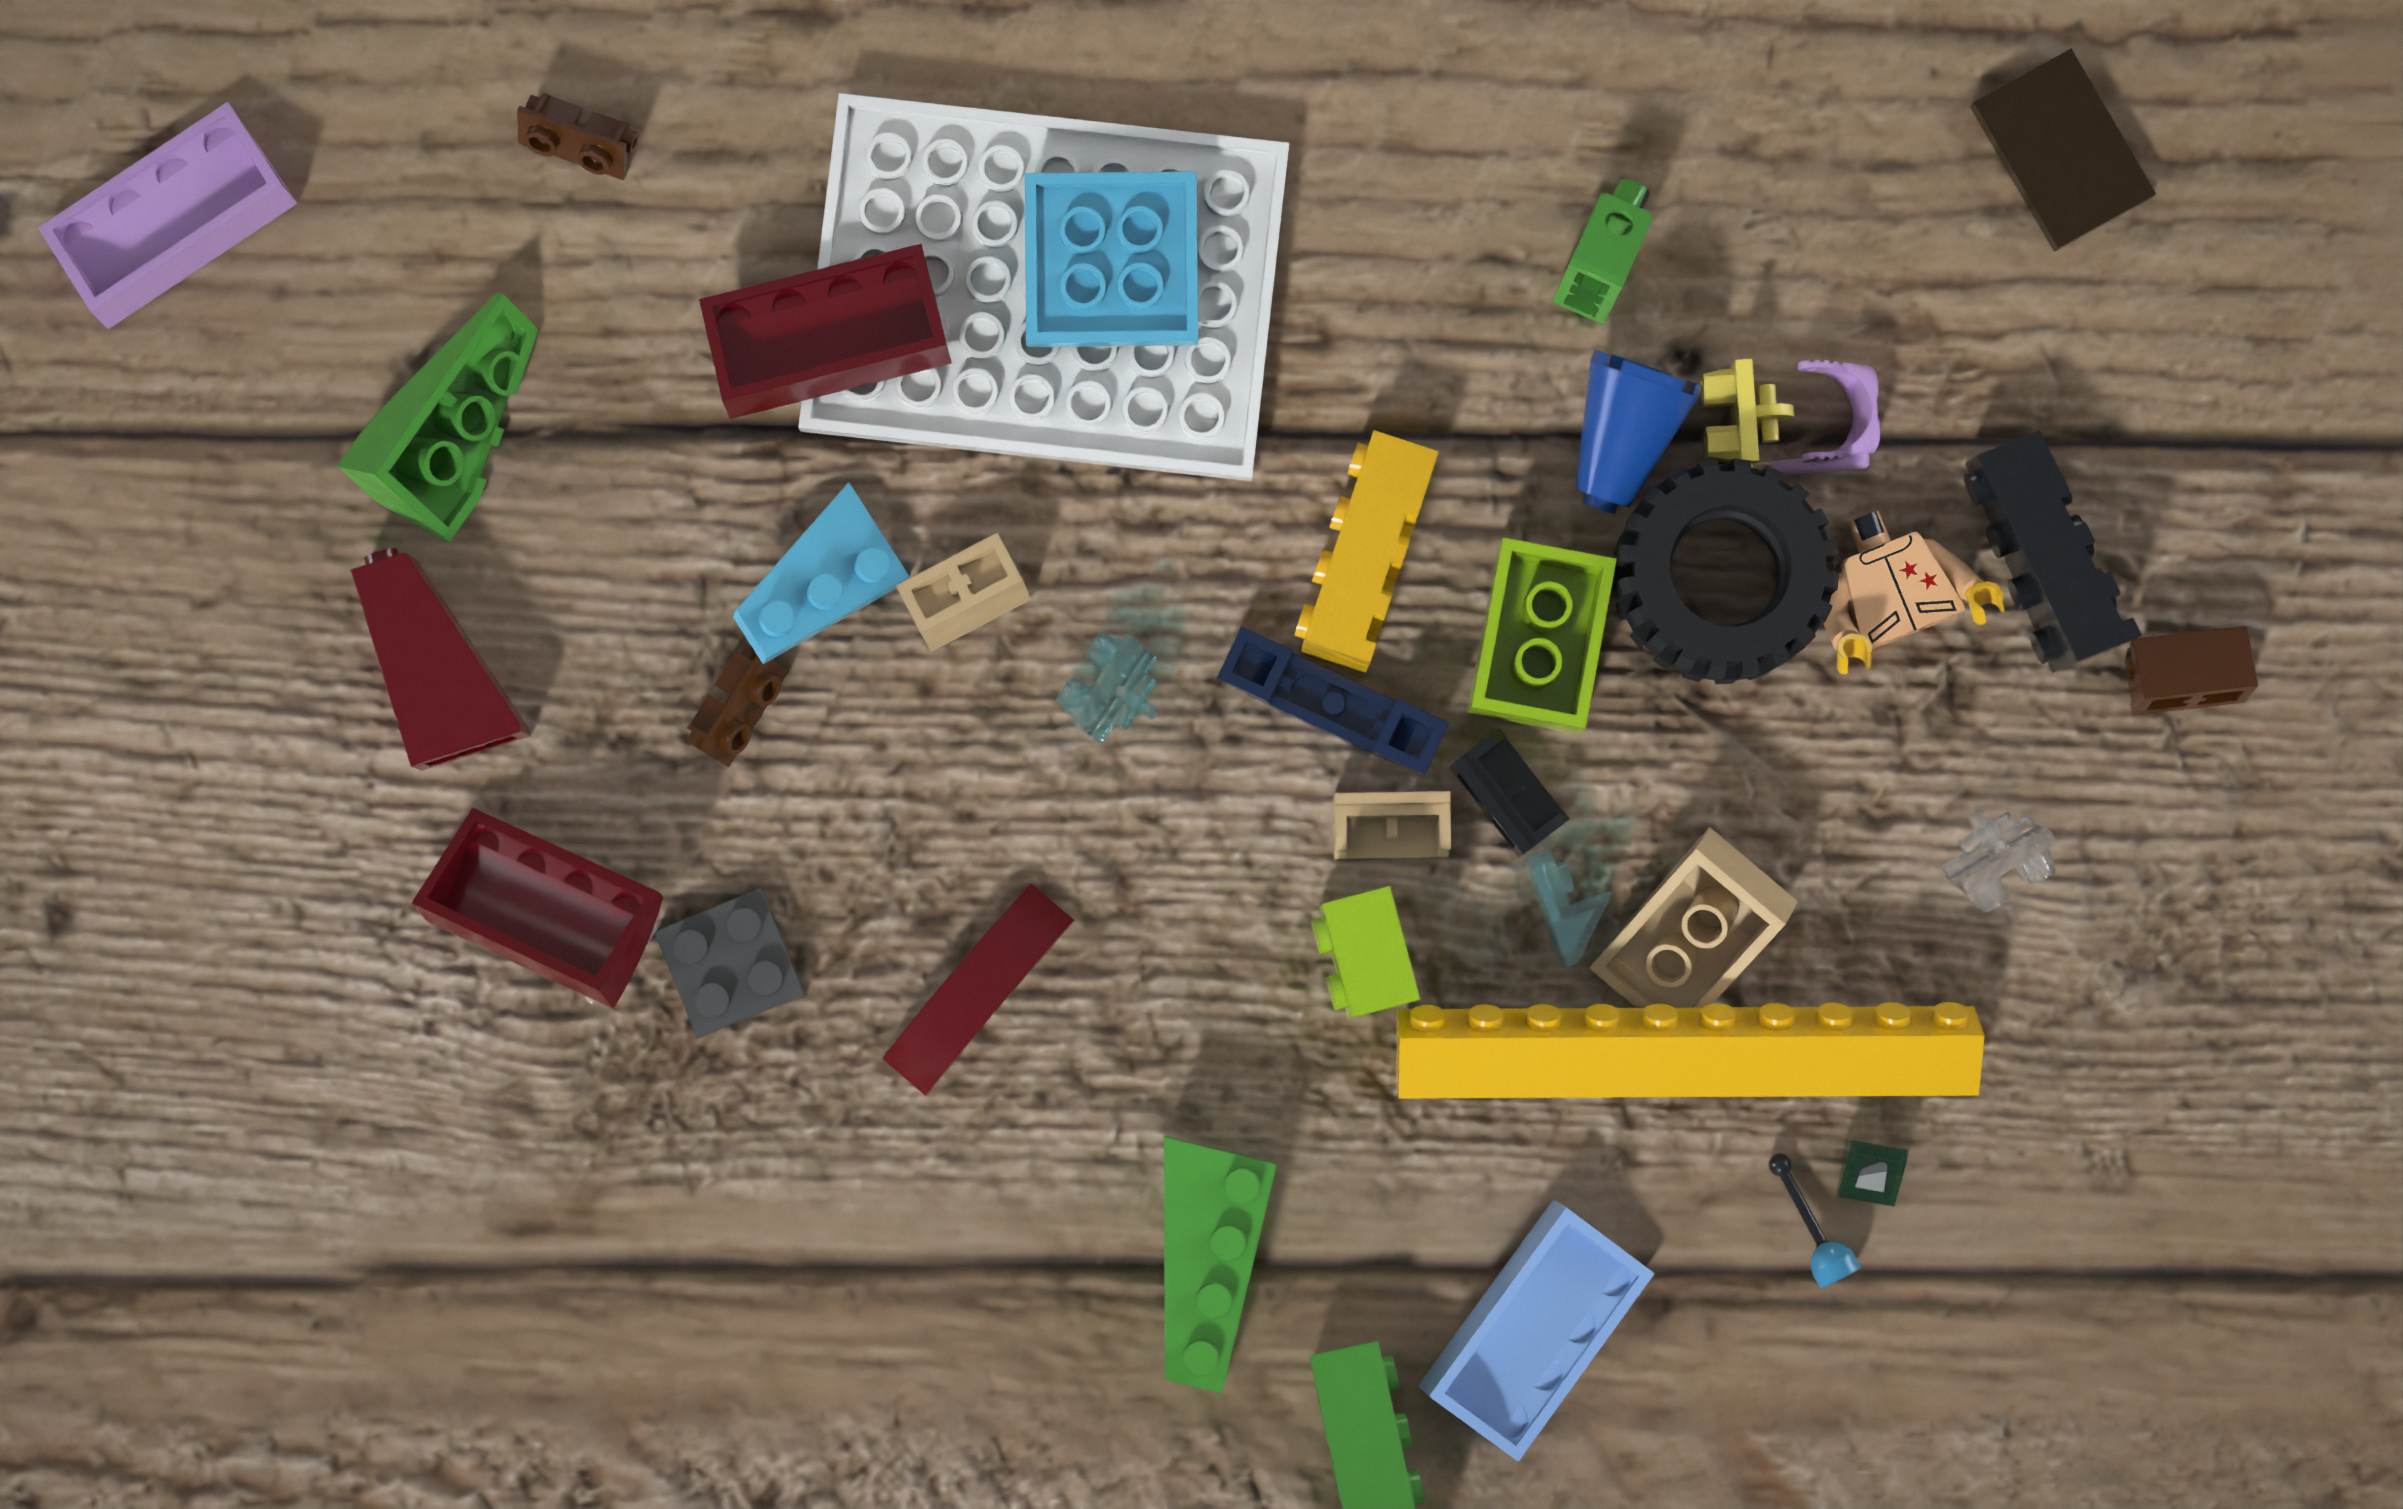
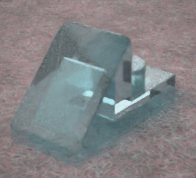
M1549 850L1531 856L1524 860L1562 969L1579 962L1613 894V890L1569 904L1566 894L1574 892L1570 872L1564 859L1554 861L1552 852Z

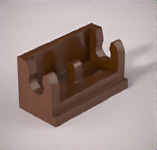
M2247 626L2136 638L2130 642L2131 657H2125L2127 681L2132 702L2130 704L2132 715L2245 703L2258 687Z

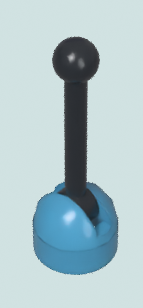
M1782 1153L1773 1155L1769 1160V1169L1774 1175L1780 1176L1817 1245L1812 1254L1810 1264L1812 1274L1820 1289L1861 1269L1862 1267L1850 1248L1837 1241H1827L1790 1172L1792 1167L1790 1158Z

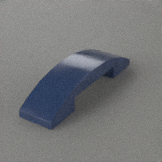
M1242 626L1217 676L1218 680L1278 711L1357 748L1424 776L1449 726V722L1398 698L1394 700L1295 654L1292 649Z

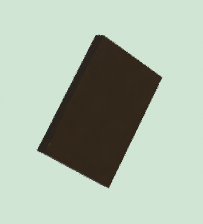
M2072 49L2065 51L1978 99L1970 106L2054 252L2152 199L2156 195L2152 185Z

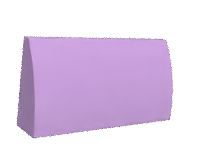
M226 102L39 226L38 229L89 311L106 328L110 329L298 203L235 110Z

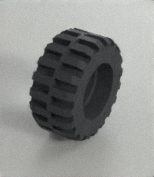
M1733 458L1729 464H1718L1717 459L1702 461L1692 469L1685 470L1682 468L1674 472L1660 485L1654 486L1626 521V526L1617 540L1613 554L1617 559L1612 588L1617 589L1619 599L1616 603V608L1621 621L1626 619L1633 631L1629 635L1639 648L1645 646L1655 655L1652 661L1667 670L1673 667L1683 672L1682 678L1696 682L1702 679L1714 680L1715 684H1733L1737 680H1752L1782 666L1802 651L1816 637L1815 633L1818 628L1826 622L1833 607L1829 604L1831 595L1837 591L1839 572L1833 569V560L1839 556L1836 540H1828L1824 527L1829 521L1822 509L1819 508L1814 511L1805 500L1810 493L1798 482L1791 487L1780 480L1783 472L1768 465L1763 470L1752 468L1751 460ZM1723 519L1734 521L1754 531L1766 543L1776 564L1777 584L1772 599L1759 615L1740 624L1717 625L1701 619L1683 604L1672 583L1671 562L1679 541L1695 526L1711 520Z

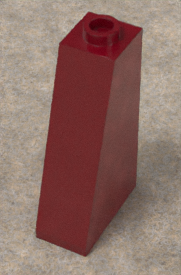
M390 548L365 556L364 561L366 565L351 569L411 767L423 771L531 736L527 724L417 559L406 552L399 554L397 548Z

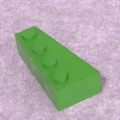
M1164 1136L1165 1380L1222 1394L1277 1164Z
M1378 1341L1310 1355L1312 1374L1342 1508L1416 1509L1415 1506L1425 1504L1418 1469L1407 1471L1402 1448L1413 1446L1406 1413L1404 1411L1394 1414L1389 1392L1400 1389L1393 1355L1382 1357Z

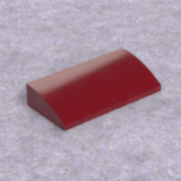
M922 244L699 299L722 402L730 419L952 364Z
M472 808L415 896L412 905L428 923L614 1009L643 955L658 917L663 896L654 889Z

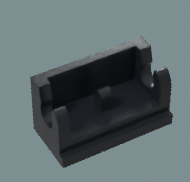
M1501 729L1493 732L1449 767L1518 858L1569 820V817L1551 797L1507 740Z

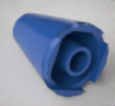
M1594 349L1589 366L1576 489L1586 493L1583 500L1584 504L1615 514L1618 504L1626 507L1631 506L1699 398L1702 385L1689 380L1685 384L1684 380L1673 377L1672 374L1613 354L1609 365H1607L1609 354Z

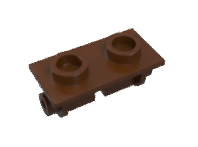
M543 93L540 97L531 95L525 108L522 106L518 107L519 144L527 146L537 154L543 156L553 155L581 165L585 170L593 174H606L624 181L626 177V152L633 153L639 137L638 132L630 130V123L592 111L585 127L580 126L577 123L582 115V107L557 99L546 93Z
M745 644L740 653L734 651L730 661L715 683V686L730 694L723 704L710 695L707 696L691 724L687 727L691 733L686 742L710 755L725 766L730 767L735 757L748 745L751 731L766 707L777 698L781 690L782 681L789 670L773 659L763 664L754 649Z

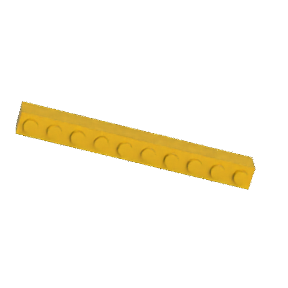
M1887 1002L1877 1007H1848L1841 1003H1825L1819 1007H1790L1782 1003H1768L1761 1007H1731L1722 1003H1712L1704 1007L1674 1008L1667 1004L1657 1003L1648 1005L1645 1008H1616L1608 1004H1594L1587 1008H1557L1553 1005L1538 1004L1529 1008L1500 1009L1494 1005L1482 1004L1476 1005L1471 1009H1442L1434 1005H1420L1413 1009H1397L1396 1077L1399 1099L1979 1096L1985 1035L1975 1007L1964 1006L1955 1002H1943L1936 1006H1905L1900 1003Z

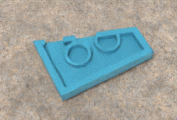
M848 482L736 609L733 618L761 662L765 664L897 589L896 585L909 579L910 576Z

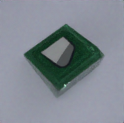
M1846 1139L1836 1196L1894 1207L1909 1150Z

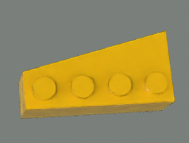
M1373 430L1369 445L1357 442L1347 473L1357 477L1351 499L1340 495L1330 524L1331 529L1340 531L1333 552L1322 549L1312 582L1320 584L1322 587L1315 606L1304 604L1294 636L1304 639L1301 649L1302 654L1366 674L1439 451Z

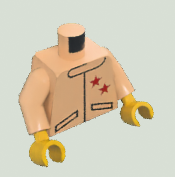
M1875 511L1847 523L1859 554L1844 559L1835 566V571L1839 572L1838 589L1831 595L1829 604L1833 607L1826 622L1823 624L1834 649L1837 650V671L1840 674H1847L1849 657L1860 658L1864 661L1866 670L1870 669L1872 649L1958 616L1966 611L1963 602L1969 604L1971 617L1978 625L1987 623L1982 605L1995 604L2001 612H2005L2006 608L2003 592L1997 584L1984 582L1963 560L1935 540L1923 539L1916 531L1891 541L1879 511Z

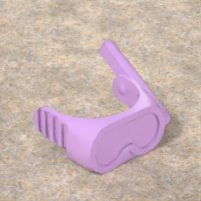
M1829 360L1798 362V371L1825 374L1834 379L1845 390L1853 413L1851 431L1847 440L1836 451L1811 452L1802 454V458L1771 461L1772 468L1783 472L1782 475L1866 469L1870 462L1869 455L1876 451L1880 441V420L1877 412L1878 378L1875 370L1866 365L1846 362L1838 364L1836 361L1829 363Z

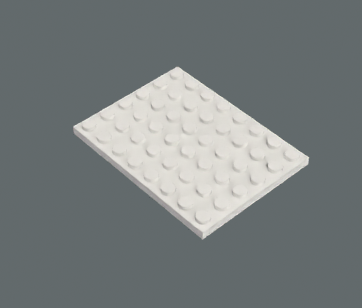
M839 93L817 269L922 244L952 364L801 401L799 430L801 432L1252 481L1289 143ZM1196 171L1198 345L1027 347L1025 173Z

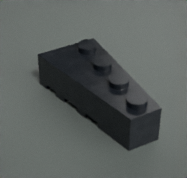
M2040 430L1980 453L1965 464L1969 472L1964 474L1967 492L1972 502L1976 506L1982 504L1990 522V526L1986 527L1989 545L1997 558H2005L2013 577L2008 579L2010 595L2016 607L2020 611L2026 610L2035 630L2030 632L2031 645L2042 664L2048 663L2052 673H2055L2142 636L2134 618L2122 621L2116 610V597L2121 592L2111 572L2104 573L2101 568L2095 567L2091 559L2094 556L2093 545L2095 540L2086 522L2079 515H2069L2065 506L2072 503V494Z

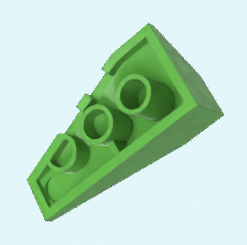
M496 292L367 423L337 467L374 501L439 540L450 543L482 496L487 479L481 476L491 447L499 446L504 429L498 427L508 397L516 394L539 329L503 293Z

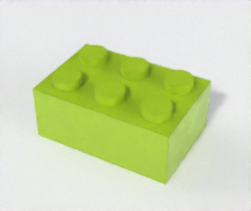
M1505 537L1502 538L1497 547L1467 714L1578 735L1586 729L1616 558Z

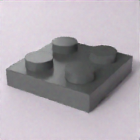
M762 888L654 931L696 1038H702L806 995Z

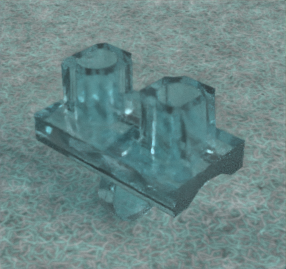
M1102 632L1099 633L1088 649L1087 659L1103 670L1100 677L1092 688L1073 678L1066 683L1057 697V702L1073 717L1071 722L1101 744H1103L1115 724L1127 730L1137 713L1153 720L1159 711L1155 706L1146 701L1157 684L1147 674L1158 658L1146 650L1140 641L1128 634L1122 640Z

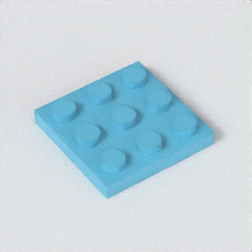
M1196 171L1025 173L1027 347L1198 345Z

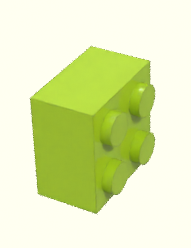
M1390 886L1321 904L1318 908L1320 917L1313 919L1311 925L1319 955L1330 952L1335 974L1326 977L1334 1011L1345 1008L1347 1019H1352L1421 1000Z

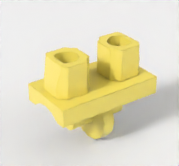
M1752 359L1735 360L1729 369L1705 373L1699 378V385H1702L1700 390L1701 407L1730 406L1731 425L1704 428V459H1717L1718 462L1724 463L1731 462L1733 458L1751 460V467L1753 468V463L1759 462L1757 423H1761L1763 443L1778 442V422L1794 418L1793 405L1777 403L1775 384L1759 386L1760 405H1756Z

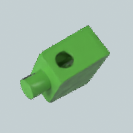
M1622 179L1618 182L1613 195L1601 193L1553 298V303L1604 325L1654 217L1650 212L1644 210L1650 196V192L1645 186L1633 180Z

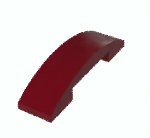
M1030 884L944 981L882 1059L926 1096L1034 966L1044 958L1075 920L1033 884Z

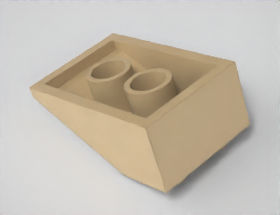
M1709 827L1591 964L1589 969L1636 1008H1645L1648 1005L1657 1003L1667 1004L1674 1008L1704 1007L1714 1003L1786 925L1798 901Z

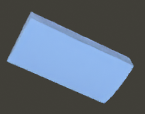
M1553 1199L1424 1376L1418 1387L1430 1398L1519 1462L1655 1273L1567 1207Z

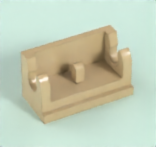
M998 532L896 585L931 652L1032 600Z
M1450 791L1335 793L1333 796L1334 860L1449 858V850H1451Z

